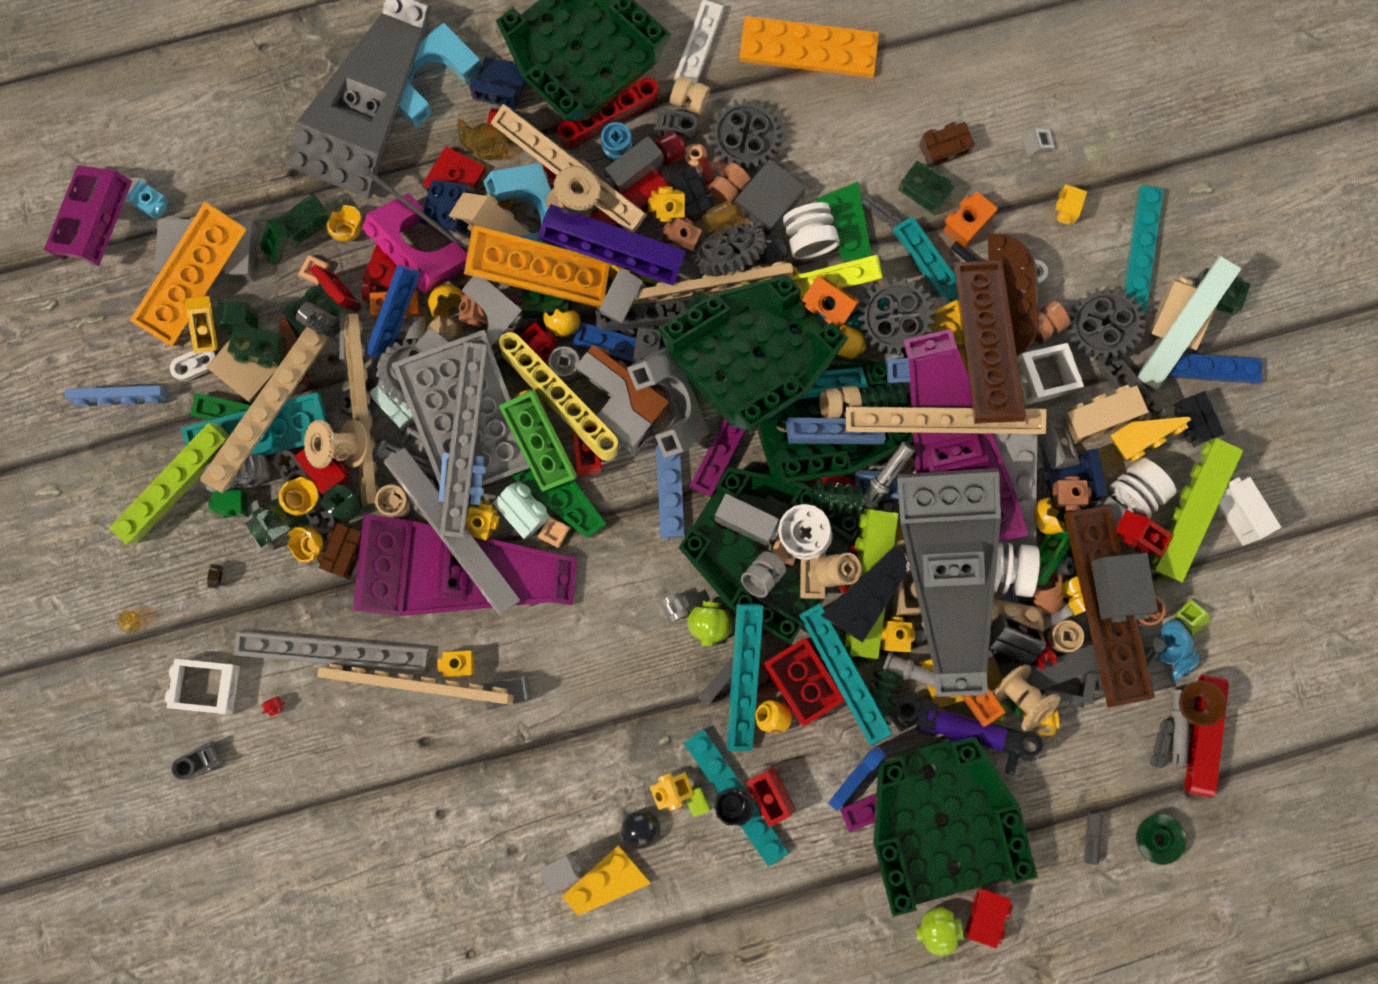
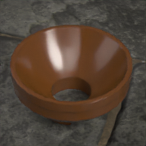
M1203 680L1195 681L1182 690L1179 696V709L1184 718L1190 723L1197 726H1211L1220 721L1224 716L1226 698L1221 689L1215 684ZM1195 697H1201L1205 701L1204 710L1200 712L1194 710L1192 700Z

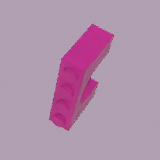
M410 193L403 196L419 210L424 211V208ZM397 198L367 213L362 229L396 265L412 267L421 271L416 286L425 294L463 273L467 253L456 241L434 252H422L409 246L403 240L400 233L419 224L421 216Z

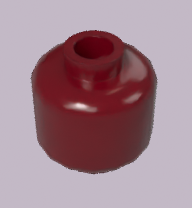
M670 131L654 141L663 153V164L666 166H672L686 156L687 141L681 134L678 135Z

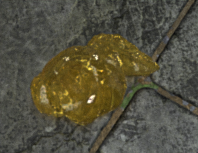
M458 119L459 141L464 147L471 149L476 156L484 160L500 161L507 155L509 151L508 142H506L502 132L496 127L480 123L471 128L462 119Z

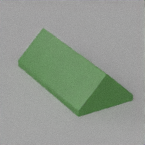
M534 389L499 405L542 492L577 478Z

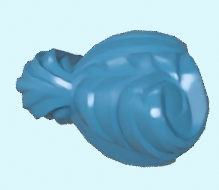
M1178 620L1167 621L1161 629V634L1158 636L1167 644L1165 649L1159 652V657L1168 664H1175L1172 676L1174 681L1178 682L1182 676L1193 672L1197 668L1200 658L1197 652L1193 650V639L1182 623Z

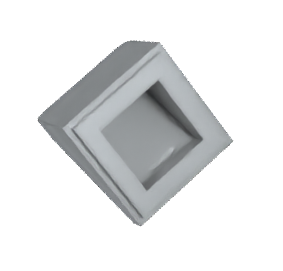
M1033 128L1022 136L1028 156L1055 150L1050 129Z

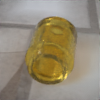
M725 201L707 210L706 214L703 215V221L710 232L714 230L717 232L736 223L739 213L733 203L730 204L728 201Z

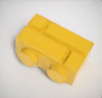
M210 296L185 299L194 353L218 350Z

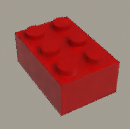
M806 637L763 663V667L801 727L806 726L845 701Z

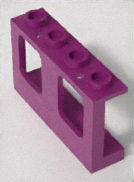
M77 165L44 250L61 260H64L65 256L81 258L92 265L99 266L132 180L116 170ZM96 178H98V181H97V184H96L95 189H94V191H93V194H92V196H91V199L87 202V200H88V198H89V195H90V193H91V190H92V188H93V185H94V183H95V180H96ZM79 220H81V224H80V226H79V229H78V232H77V234H76V237H75L73 243L70 245L71 240H72V238H73V235H74V233H75V230H76V228H77V225H78V223H79Z

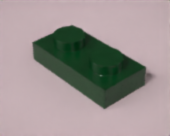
M276 218L267 220L260 244L261 250L272 265L281 262L288 238L286 228L280 225Z

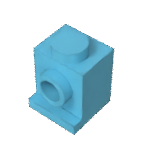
M140 179L126 196V199L134 207L154 220H157L159 216L165 213L167 205L170 203L162 194L146 185Z

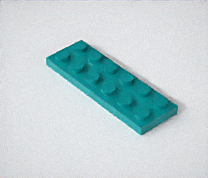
M320 392L287 400L250 455L266 456L282 450L304 446L306 429H308L310 423L315 420L327 422ZM247 411L181 427L185 446L189 444L207 423H218L231 435Z

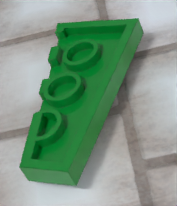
M858 182L816 198V203L823 202L830 205L831 215L834 219L831 226L837 229L840 240L837 250L843 263L850 259L854 261L872 256Z
M530 468L511 476L515 481H520L522 484L527 485L531 494L585 538L588 539L606 526L605 521L574 480L542 492Z

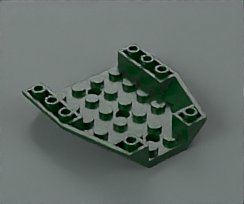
M538 0L522 14L512 7L496 20L522 79L566 121L589 120L657 64L671 37V33L634 0ZM546 18L554 19L551 23H543ZM575 45L583 46L579 51L572 50ZM605 72L613 74L610 78L601 77Z
M788 275L717 292L663 324L658 329L673 362L732 427L751 431L806 395L848 340V337L833 322L824 327L800 302L802 290ZM793 328L800 329L802 333L793 334L790 330ZM760 351L765 354V357H755L753 353ZM718 375H724L728 378V380L725 382L717 381L715 377Z
M836 355L825 369V371L862 367L868 385L867 391L860 393L862 407H893L888 394L889 390H887L892 384L887 383L886 363L859 358L849 359ZM819 397L798 399L757 426L770 473L782 483L853 474L894 454L903 441L910 445L914 444L911 432H885L886 440L884 444L789 443L787 432H781L776 426L779 424L786 425L788 418H823L819 407Z
M728 467L716 485L713 495L694 526L689 529L678 548L729 608L736 611L737 604L763 605L762 628L792 644L804 624L799 615L811 609L817 599H800L799 568L801 566V559L796 558L793 566L784 564L786 573L765 597L760 598L749 593L741 582V576L761 554L757 548L759 542L730 528L720 529L717 526L715 514L725 494L778 518V526L785 512L794 506L806 504L817 507L828 518L833 534L831 545L826 551L825 556L841 554L847 551L860 529L858 526L859 516L803 483H782L773 476ZM769 541V544L771 545V551H770L771 553H772V550H773L775 541H774V543L771 542V541Z
M976 737L946 739L900 751L878 764L873 845L892 917L917 911L916 905L1008 879L1013 884L1038 878L1020 806ZM927 764H932L935 767V772L931 777H924L922 773L923 767ZM941 812L946 813V823L937 825L935 823L936 815ZM951 861H958L960 863V868L956 873H949L947 870L948 864Z

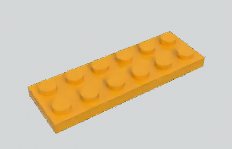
M745 16L739 62L873 78L879 32Z
M204 202L130 321L169 346H174L188 324L185 299L206 296L248 229L211 204Z
M474 225L471 231L464 274L600 308L605 298L610 264L572 250Z

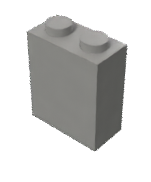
M725 494L715 514V522L765 546L768 545L769 541L774 543L779 533L778 518L728 494Z

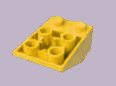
M1190 417L1131 422L1110 435L1109 438L1124 461L1130 459L1134 462L1146 454L1144 449L1149 446L1155 449L1166 442L1165 436L1172 433L1176 436L1187 429L1188 425L1186 423L1191 419Z

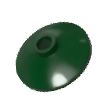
M1153 814L1146 817L1138 826L1136 844L1140 853L1147 860L1155 864L1166 865L1175 862L1183 854L1186 847V834L1182 825L1172 816ZM1157 834H1160L1162 837L1160 843L1155 842Z

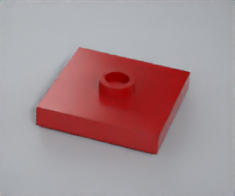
M445 146L424 180L423 186L429 189L432 180H440L469 185L475 189L486 168Z
M314 265L309 269L325 288V292L339 305L355 312L362 307L361 303L335 273L319 265Z

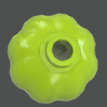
M703 601L702 607H695L690 612L687 625L692 636L701 640V645L716 646V642L724 640L730 635L734 621L729 610L722 609V603Z
M944 907L931 908L923 915L921 925H916L917 940L923 941L927 950L937 956L953 953L958 948L957 940H964L961 919L955 920L954 913Z

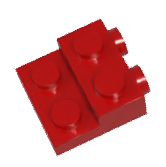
M378 244L375 246L362 281L369 282L372 280L373 285L388 291L397 265L381 250Z

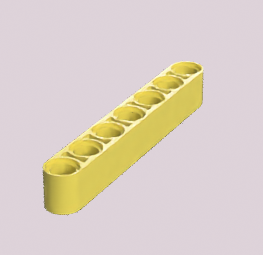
M512 332L503 334L500 337L499 345L501 355L508 364L599 458L605 461L614 459L618 453L617 437L517 334ZM511 344L516 346L511 350L506 349V346ZM527 360L532 362L529 366L521 365L522 362ZM540 377L548 378L546 382L541 383L537 381ZM557 393H561L564 395V397L561 399L553 398V396ZM572 410H578L581 412L577 416H571L569 414V412ZM589 426L595 427L597 429L593 433H588L585 431V429ZM604 443L613 445L609 450L601 448Z

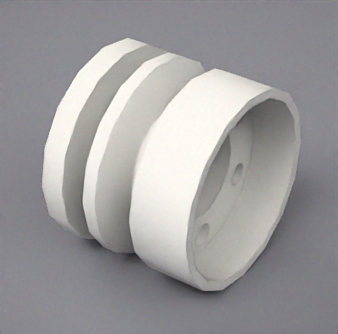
M823 202L806 204L791 210L783 217L786 234L792 236L789 244L795 259L818 257L829 253L839 246L840 240L837 229L831 226L834 219L831 215L829 204Z
M1140 457L1127 469V475L1122 474L1117 478V481L1109 486V491L1113 499L1125 509L1150 519L1152 514L1158 511V505H1164L1176 494V487L1170 477L1158 465L1146 458Z
M806 504L794 506L786 511L780 520L778 529L780 541L786 550L797 559L802 560L817 559L826 553L831 545L833 536L830 522L824 512L815 506ZM803 529L806 531L811 529L812 537L810 539L807 537L801 539L803 536L801 531Z
M999 542L994 593L997 592L999 587L1000 593L1006 594L1010 584H1012L1015 596L1030 598L1033 596L1037 585L1040 563L1039 548L1037 546L1021 544L1017 549L1016 555H1014L1011 543H1006L1003 550V544Z

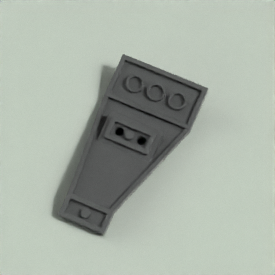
M418 0L384 1L381 15L297 120L287 166L365 198L373 196L376 181L369 176H364L362 169L369 167L374 175L377 176L382 153L426 30L431 5ZM351 94L354 95V101L351 100ZM371 102L375 105L374 109L371 108Z
M999 469L897 474L900 524L935 672L936 697L988 695L987 663L1001 523ZM964 564L971 565L968 569L962 568ZM939 565L945 566V569L938 570L937 567Z

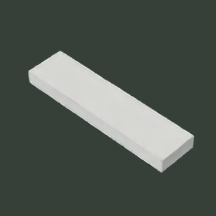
M702 0L675 74L674 82L682 75L693 80L694 85L698 83L722 17L724 5Z

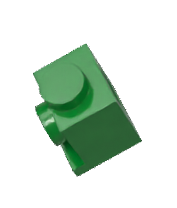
M241 490L224 491L223 493L211 492V499L208 502L209 512L216 513L221 518H233L235 514L246 518L248 517L247 494Z

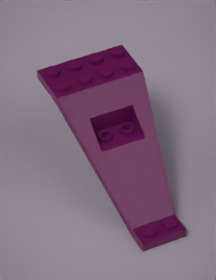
M952 328L904 340L909 361L912 407L972 408L968 373L957 349ZM913 432L914 448L916 450V473L998 468L1001 508L999 542L1027 536L1026 525L1014 486L992 433ZM972 451L970 454H965L964 452ZM943 456H947V457H948L947 459H944V460L940 459V458L943 457Z
M364 514L353 611L391 616H409L493 607L457 559L455 563L451 561L453 554L431 525L411 520ZM473 537L520 599L516 605L537 603L573 605L577 557L554 554L489 538L485 541ZM449 579H452L454 582L452 587L448 584Z

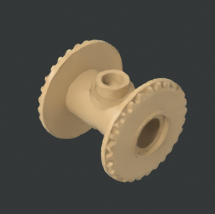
M571 166L564 168L556 176L554 188L547 196V210L550 204L590 217L592 207L597 203L601 193L598 179L592 172L583 167Z
M315 420L306 429L304 439L305 455L309 463L316 468L327 467L332 458L337 461H343L348 467H358L367 458L369 449L368 433L364 425L357 420L345 422L339 433H333L326 421Z
M1026 664L1010 672L996 687L993 695L998 702L1010 697L1027 714L1021 728L1024 731H1030L1051 715L1060 702V696L1054 693L1043 699L1040 690L1026 682L1031 673V667Z

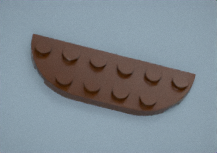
M988 234V261L1002 260L1015 348L1018 356L1025 353L1033 345L1038 332L1037 267L1032 254L1020 241L1005 234Z

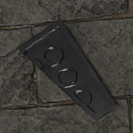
M896 546L891 547L820 616L863 643L910 569L908 554Z

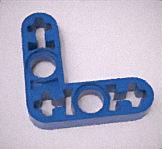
M878 746L873 747L829 800L828 804L838 811L867 774L872 772L881 762L886 753Z

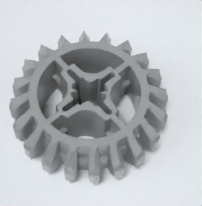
M258 454L249 455L225 491H242L259 486V484H264L269 480L270 466L267 463L266 457ZM210 463L203 468V473L206 471ZM206 484V488L210 492H219Z

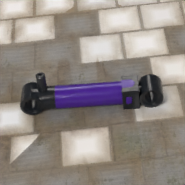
M911 697L902 698L896 704V720L904 727H911L917 724L916 730L932 735L935 732L956 739L976 737L981 746L1009 753L1005 769L1006 774L1009 775L1015 774L1019 757L1024 761H1035L1039 758L1043 749V740L1035 732H1022L993 723L983 727L978 719L940 709V705L923 701L920 708L919 703ZM904 708H911L914 714L906 717L901 711ZM1025 742H1032L1036 746V750L1032 752L1027 751L1023 744Z

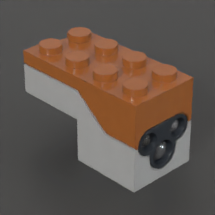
M592 345L575 366L578 379L608 401L597 417L617 437L618 444L636 456L669 414L668 396L659 389L654 391L649 386L636 390L627 370L628 366L622 361L617 363L610 358L612 355L605 348L600 347L598 349Z

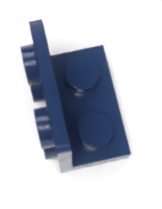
M484 57L478 80L471 79L469 89L474 100L499 106L505 104L509 108L517 110L525 81L522 79L515 63Z
M432 180L423 213L442 228L450 229L462 237L470 238L471 231L467 229L469 224L461 219L454 220L449 214L463 192L476 195L483 194L469 185ZM422 217L420 218V221H419V222H420L421 224L427 225V226H432L430 223H428V222H427L426 220H424Z
M1098 448L1089 449L1082 455H1078L1080 460L1078 465L1052 470L1048 460L1044 462L1045 470L1048 473L1052 505V484L1058 480H1064L1065 477L1074 476L1079 477V480H1087V487L1091 489L1090 501H1096L1107 496Z

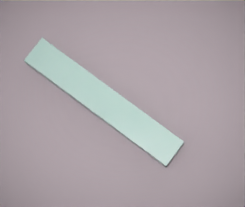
M1221 256L1217 258L1138 373L1137 377L1139 380L1156 390L1159 389L1240 272V267Z

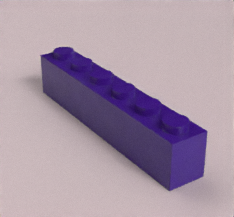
M550 204L542 221L539 234L540 240L674 286L685 254V250Z

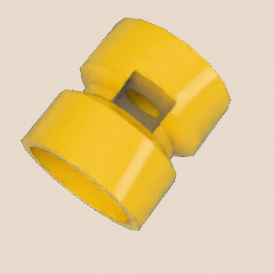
M1078 576L1063 582V597L1069 599L1067 605L1074 613L1073 616L1086 611Z

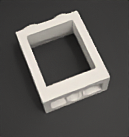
M1068 343L1025 352L1017 356L1025 405L1069 395L1084 387ZM1053 355L1064 385L1044 390L1033 360Z
M1238 477L1228 483L1218 507L1242 546L1260 540L1282 528L1251 477L1244 480Z
M174 659V664L171 665L169 670L171 684L165 695L167 708L233 715L240 666ZM185 666L222 670L216 707L180 703Z

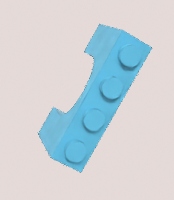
M444 23L439 27L433 28L429 35L421 41L398 110L415 128L433 114L429 103L412 87L413 76L420 67L428 63L445 64L465 84L477 76L482 67L480 59Z
M537 163L491 171L483 181L488 195H491L497 201L509 199L527 201L539 213L542 225L547 212V196L551 191L548 176L543 170L542 164ZM540 232L518 236L529 240L560 247L549 242L540 240Z

